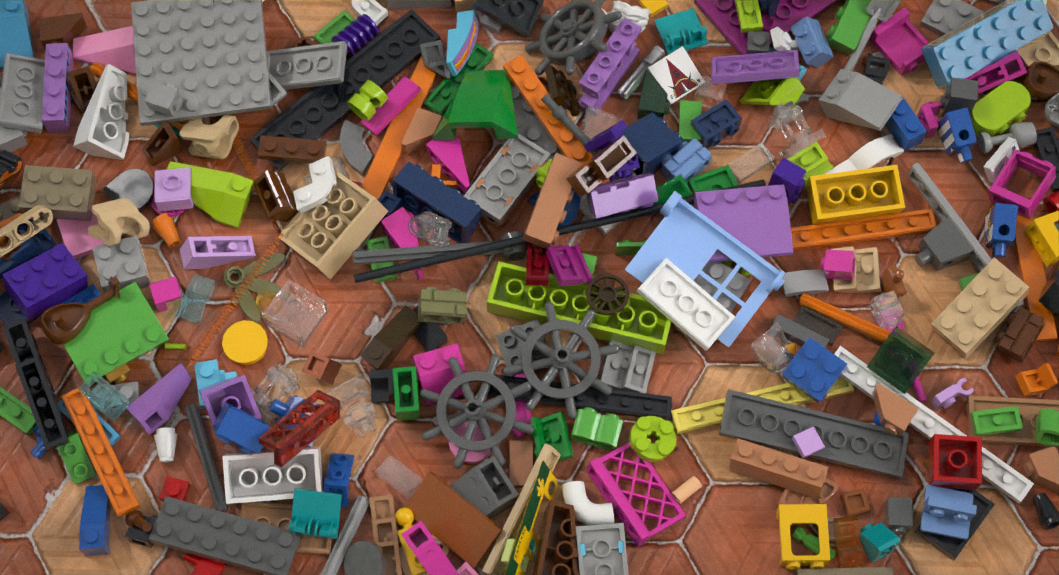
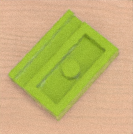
M817 141L788 158L789 161L807 171L804 177L806 181L810 176L823 175L834 168Z

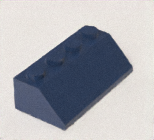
M409 161L393 179V195L403 200V208L458 244L469 243L481 219V207L476 201L468 200L457 189L448 187L440 178L431 176L420 165H414Z

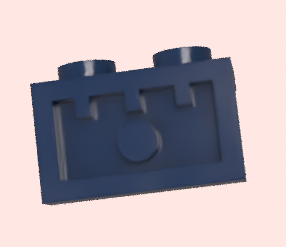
M725 99L691 120L690 125L703 140L702 146L707 149L710 146H717L724 137L736 134L740 129L742 118L728 100Z

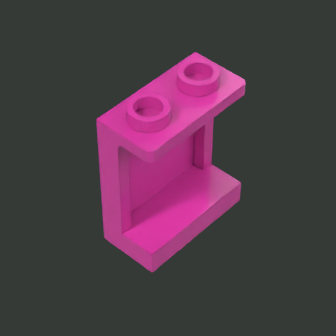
M906 8L891 16L886 22L876 26L869 38V41L886 59L890 60L889 63L901 76L907 72L912 73L919 67L920 63L926 62L921 48L929 44L908 20L911 13Z

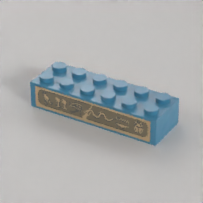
M1006 0L925 45L921 50L936 86L945 87V85H949L952 77L965 79L1052 30L1054 27L1043 0Z

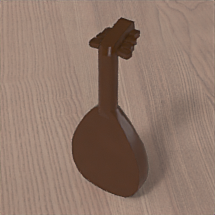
M1035 61L1028 66L1027 73L1023 77V86L1028 90L1030 97L1050 99L1059 93V69L1043 61Z
M111 276L108 281L110 289L88 303H63L47 309L41 315V327L46 337L53 344L57 345L66 344L77 337L88 322L93 309L114 296H117L118 299L120 298V282L117 277L113 278Z

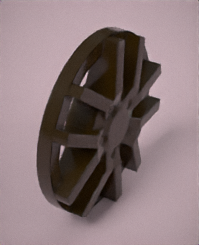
M599 275L587 287V302L590 308L596 311L597 314L615 315L623 311L628 303V286L616 275ZM606 278L613 279L612 285H606ZM603 279V286L596 283ZM615 281L619 282L622 286L614 288ZM594 287L598 289L599 292L591 291V288ZM619 291H625V294H617ZM590 295L596 297V299L591 301ZM625 299L622 305H621L620 302L618 301V300ZM601 301V306L599 308L596 307L595 304ZM615 303L618 308L613 310L611 304ZM606 305L609 311L603 310Z

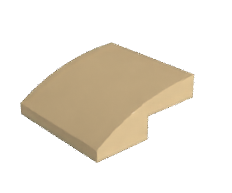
M851 246L831 249L853 251L856 258L854 280L833 279L835 292H881L877 247L854 250V247Z

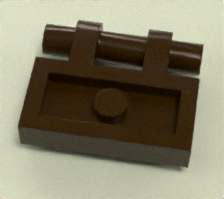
M552 65L547 67L545 74L551 98L558 106L561 105L565 110L570 111L572 116H578L580 103L576 99V87L571 80L566 79L561 70H556Z

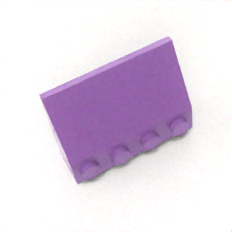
M784 184L695 192L694 208L761 258L793 255L788 200ZM717 249L708 262L729 261L731 259Z

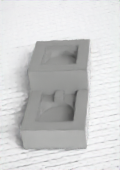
M821 270L787 272L782 277L785 280L782 284L785 297L804 293L811 296L829 292L825 273Z

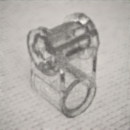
M425 211L409 220L408 228L412 235L436 247H446L449 245L448 233L452 227V222L449 219L442 218L431 211Z

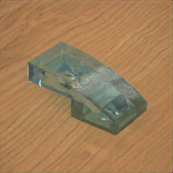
M194 273L176 316L200 323L206 303L210 302L216 280Z

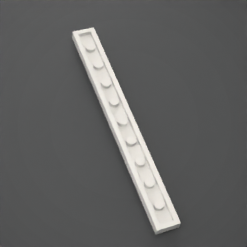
M840 346L834 353V355L847 363V369L841 377L873 399L872 392L879 383L918 407L919 409L910 421L909 426L929 440L934 434L967 436ZM982 447V478L1017 503H1020L1034 483Z

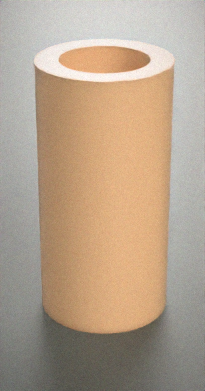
M692 476L671 494L681 504L700 489L702 485L695 476Z

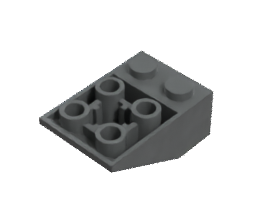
M495 456L475 466L450 485L451 488L490 519L515 505L519 494Z

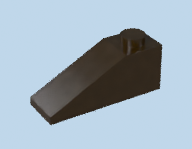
M405 306L373 337L360 356L376 369H387L422 323L418 322V314L408 306Z

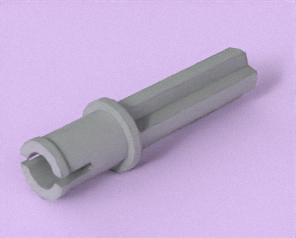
M654 46L647 57L640 60L641 64L619 88L618 95L621 98L628 99L649 74L646 69L665 56L662 48Z

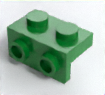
M558 412L541 419L537 417L530 418L531 425L534 427V432L531 435L535 439L536 447L534 451L536 458H538L544 444L551 445L561 454L558 462L574 457L564 413Z

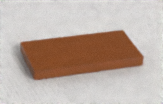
M433 472L427 473L405 506L412 510L414 519L417 522L422 521L430 533L473 568L478 567L503 531L500 526Z

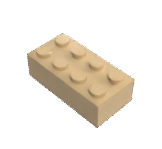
M994 257L931 323L932 330L967 359L1029 294L1030 287Z

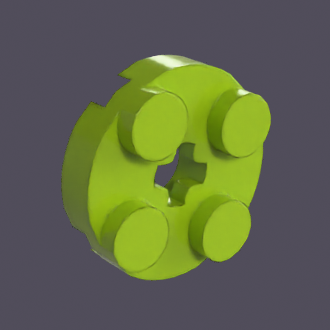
M640 417L630 431L629 444L642 460L660 462L668 457L675 448L676 434L673 430L674 426L670 421H665L660 417ZM655 435L658 440L653 444L647 436Z

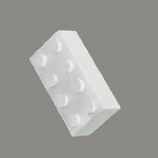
M320 447L260 451L259 454L253 452L251 455L245 452L232 453L222 456L226 504L293 499L294 488L324 492Z

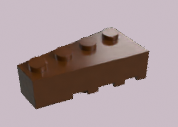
M551 500L546 507L533 575H579V571H577L578 554L575 543L576 527L573 505Z

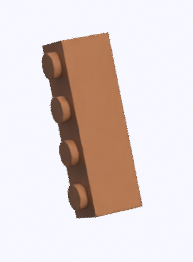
M555 153L522 240L545 249L551 243H556L559 236V231H556L558 223L563 224L567 211L564 210L565 204H570L575 192L571 190L572 186L566 178L580 167L581 162Z
M738 438L730 458L729 470L820 499L829 467Z

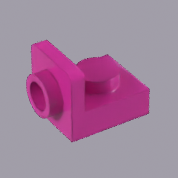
M927 102L920 107L917 118L927 130L925 139L933 137L939 127L936 115L939 114L942 108L941 102Z

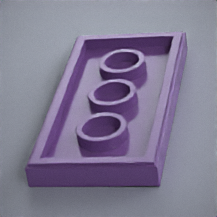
M798 50L712 58V85L800 77Z

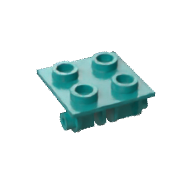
M694 8L654 20L668 55L682 46L687 51L709 44L705 36L707 29L705 26H701Z
M294 488L292 519L288 530L293 531V534L297 532L307 536L338 539L342 495Z

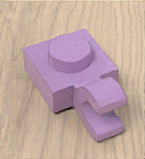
M966 378L960 379L957 384H953L935 395L931 401L935 410L942 406L945 409L956 402V396L966 398L972 394L973 388L966 391L961 387L967 381Z

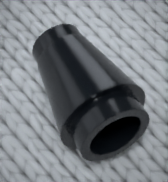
M1046 493L1034 496L1033 501L1039 524L1045 530L1059 526V511L1049 497H1047Z

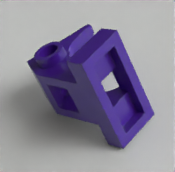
M622 120L595 135L583 146L588 153L594 149L603 150L623 135L622 132L628 126ZM637 154L609 177L610 181L616 180V176L617 178L620 177V179L632 176V171L640 168Z

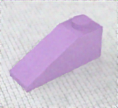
M251 236L188 237L180 248L184 269H206L251 259L256 256Z

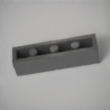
M779 314L770 330L800 346H803L809 337L825 348L829 342V339Z

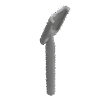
M871 0L866 11L872 17L868 21L855 50L852 52L844 68L845 70L853 71L875 28L877 20L886 22L902 0Z

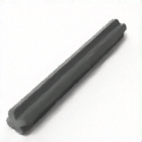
M192 404L185 408L215 510L224 512L228 510V504H226L225 494L197 404Z

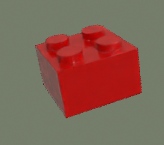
M934 434L929 440V485L942 488L976 490L982 484V437Z

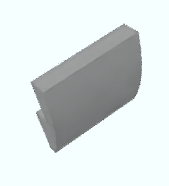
M610 340L607 346L616 344L620 350L616 354L604 357L599 380L613 389L646 393L656 352L637 345L630 347Z

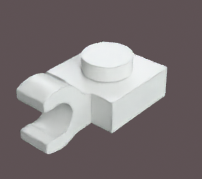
M779 27L770 30L774 49L777 51H790L793 49L800 51L796 40H791L787 32H784Z

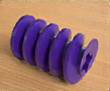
M362 14L352 21L350 25L346 26L344 30L339 31L338 36H333L331 41L332 43L345 41L347 44L346 53L354 56L353 48L356 51H360V44L366 46V39L372 41L373 35L378 36L380 33L375 22L367 14Z

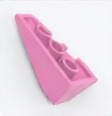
M133 26L74 38L72 58L89 64H94L95 62L104 66L110 64L119 70L127 71L131 75L136 76Z

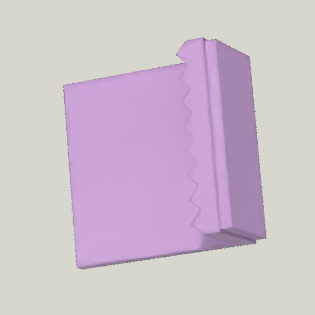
M190 167L155 171V203L159 212L194 207L191 198Z

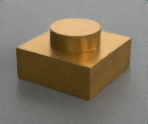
M125 363L105 375L111 384L113 382L120 384L129 378L127 374L131 373Z

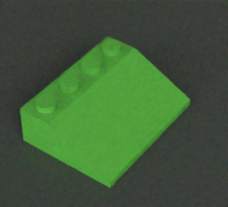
M136 282L119 290V299L117 296H114L93 309L88 322L78 336L70 342L63 344L87 386L104 378L105 374L125 363L129 364L169 342L168 336Z

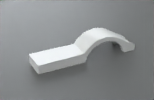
M892 134L880 137L867 143L849 159L824 174L869 169L884 159L899 156L904 153V149L902 147L899 148L893 140Z

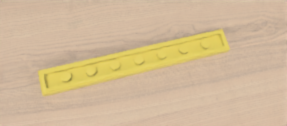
M840 377L825 399L853 393L854 387L847 380ZM791 383L746 393L795 406L815 402ZM725 398L672 410L671 416L676 433L681 434L721 424Z

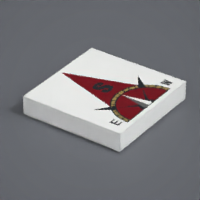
M683 46L646 69L668 105H671L705 83Z

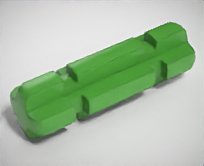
M798 526L793 532L792 537L798 542L802 541V545L818 555L820 553L819 539L811 533L807 534V530ZM830 547L831 561L836 555V551Z

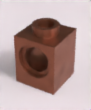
M311 350L302 372L333 385L342 364Z

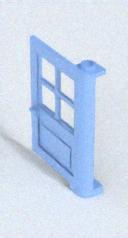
M674 191L660 211L665 217L625 268V271L643 284L662 261L667 258L693 281L697 275H700L718 289L713 296L715 300L723 292L742 307L734 320L717 338V340L729 348L773 289L778 291L785 282L782 279L785 272L779 271L683 200L682 196ZM717 249L737 264L722 285L701 271ZM740 267L761 281L746 303L725 288Z

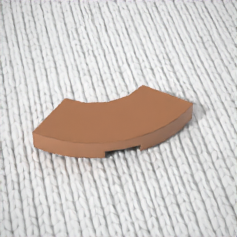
M826 478L820 499L785 488L777 506L779 504H825L833 497L840 485Z

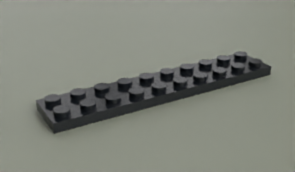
M411 9L345 62L343 83L315 86L249 139L250 143L259 150L261 136L318 140L353 112L347 102L355 93L360 94L359 89L367 80L374 82L380 88L384 87L421 57L420 44L441 40L440 35ZM268 160L278 171L290 163V161Z

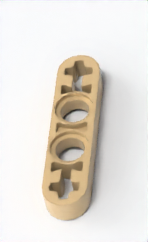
M37 205L1 228L0 237L7 236L8 244L0 247V258L49 226L53 220L52 211L43 205ZM40 212L44 213V219L42 221L38 219L40 217ZM28 219H32L35 226ZM22 223H26L28 226L27 231L24 234H18L17 227Z

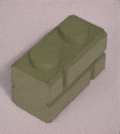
M436 287L421 289L418 297V322L463 325L467 316V293L460 292L457 288H450L447 291L438 290Z

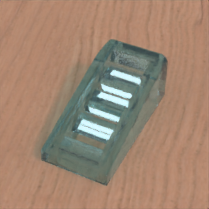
M93 372L78 388L113 422L126 410L130 403L126 396L96 372ZM94 382H97L98 385L95 387V389L93 391H90V386ZM103 388L105 392L98 397L96 394ZM110 395L112 398L108 403H105L104 400ZM117 402L119 405L113 409L112 406Z

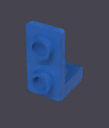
M332 453L324 481V492L341 494V507H348L349 481L354 463V455Z

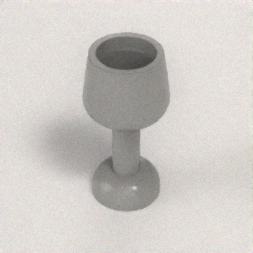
M1014 123L1010 126L1008 134L991 137L986 132L979 133L978 140L982 153H989L993 145L1003 144L1008 137L1016 139L1019 149L1035 144L1037 134L1033 123Z

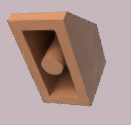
M417 107L401 143L402 154L407 155L425 148L426 144L433 140L432 137L442 120V116Z
M878 383L872 395L880 424L884 426L888 433L892 435L897 434L901 437L919 408Z
M1052 446L1029 454L1024 460L1026 474L1031 477L1034 483L1059 494V453L1056 447Z

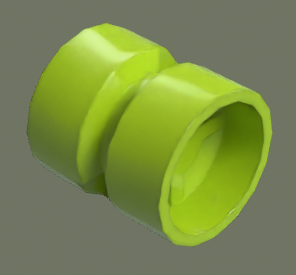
M367 80L359 89L360 94L355 93L347 102L350 109L367 122L376 113L375 108H381L388 100L386 93L370 80Z

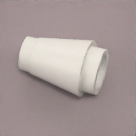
M175 428L156 429L154 438L159 462L167 463L174 461L178 435L175 433Z

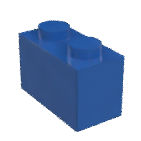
M904 98L885 124L900 148L904 149V152L921 144L927 132Z

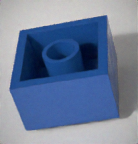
M809 337L783 371L782 378L821 404L847 369V363Z
M226 402L212 426L218 439L228 444L233 441L237 443L236 446L240 450L250 455L253 452L260 453L272 431L268 423Z

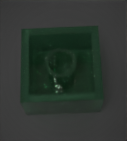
M896 326L866 367L905 394L935 352Z

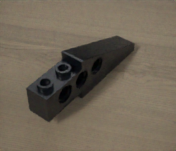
M25 318L2 326L45 449L49 451L69 443L70 440L49 372L45 367L31 326Z

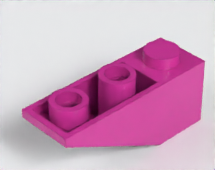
M419 521L401 534L429 575H459L422 521Z

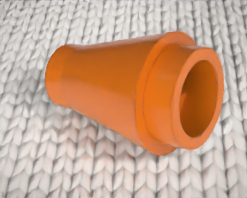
M167 213L161 214L152 220L154 225L152 228L167 243L169 248L181 242L173 218L169 217Z

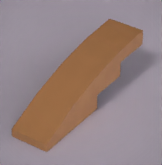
M393 494L369 497L374 542L381 547L383 558H386L385 575H402Z

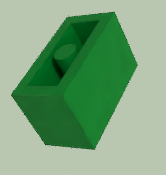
M416 366L393 368L397 421L420 419Z

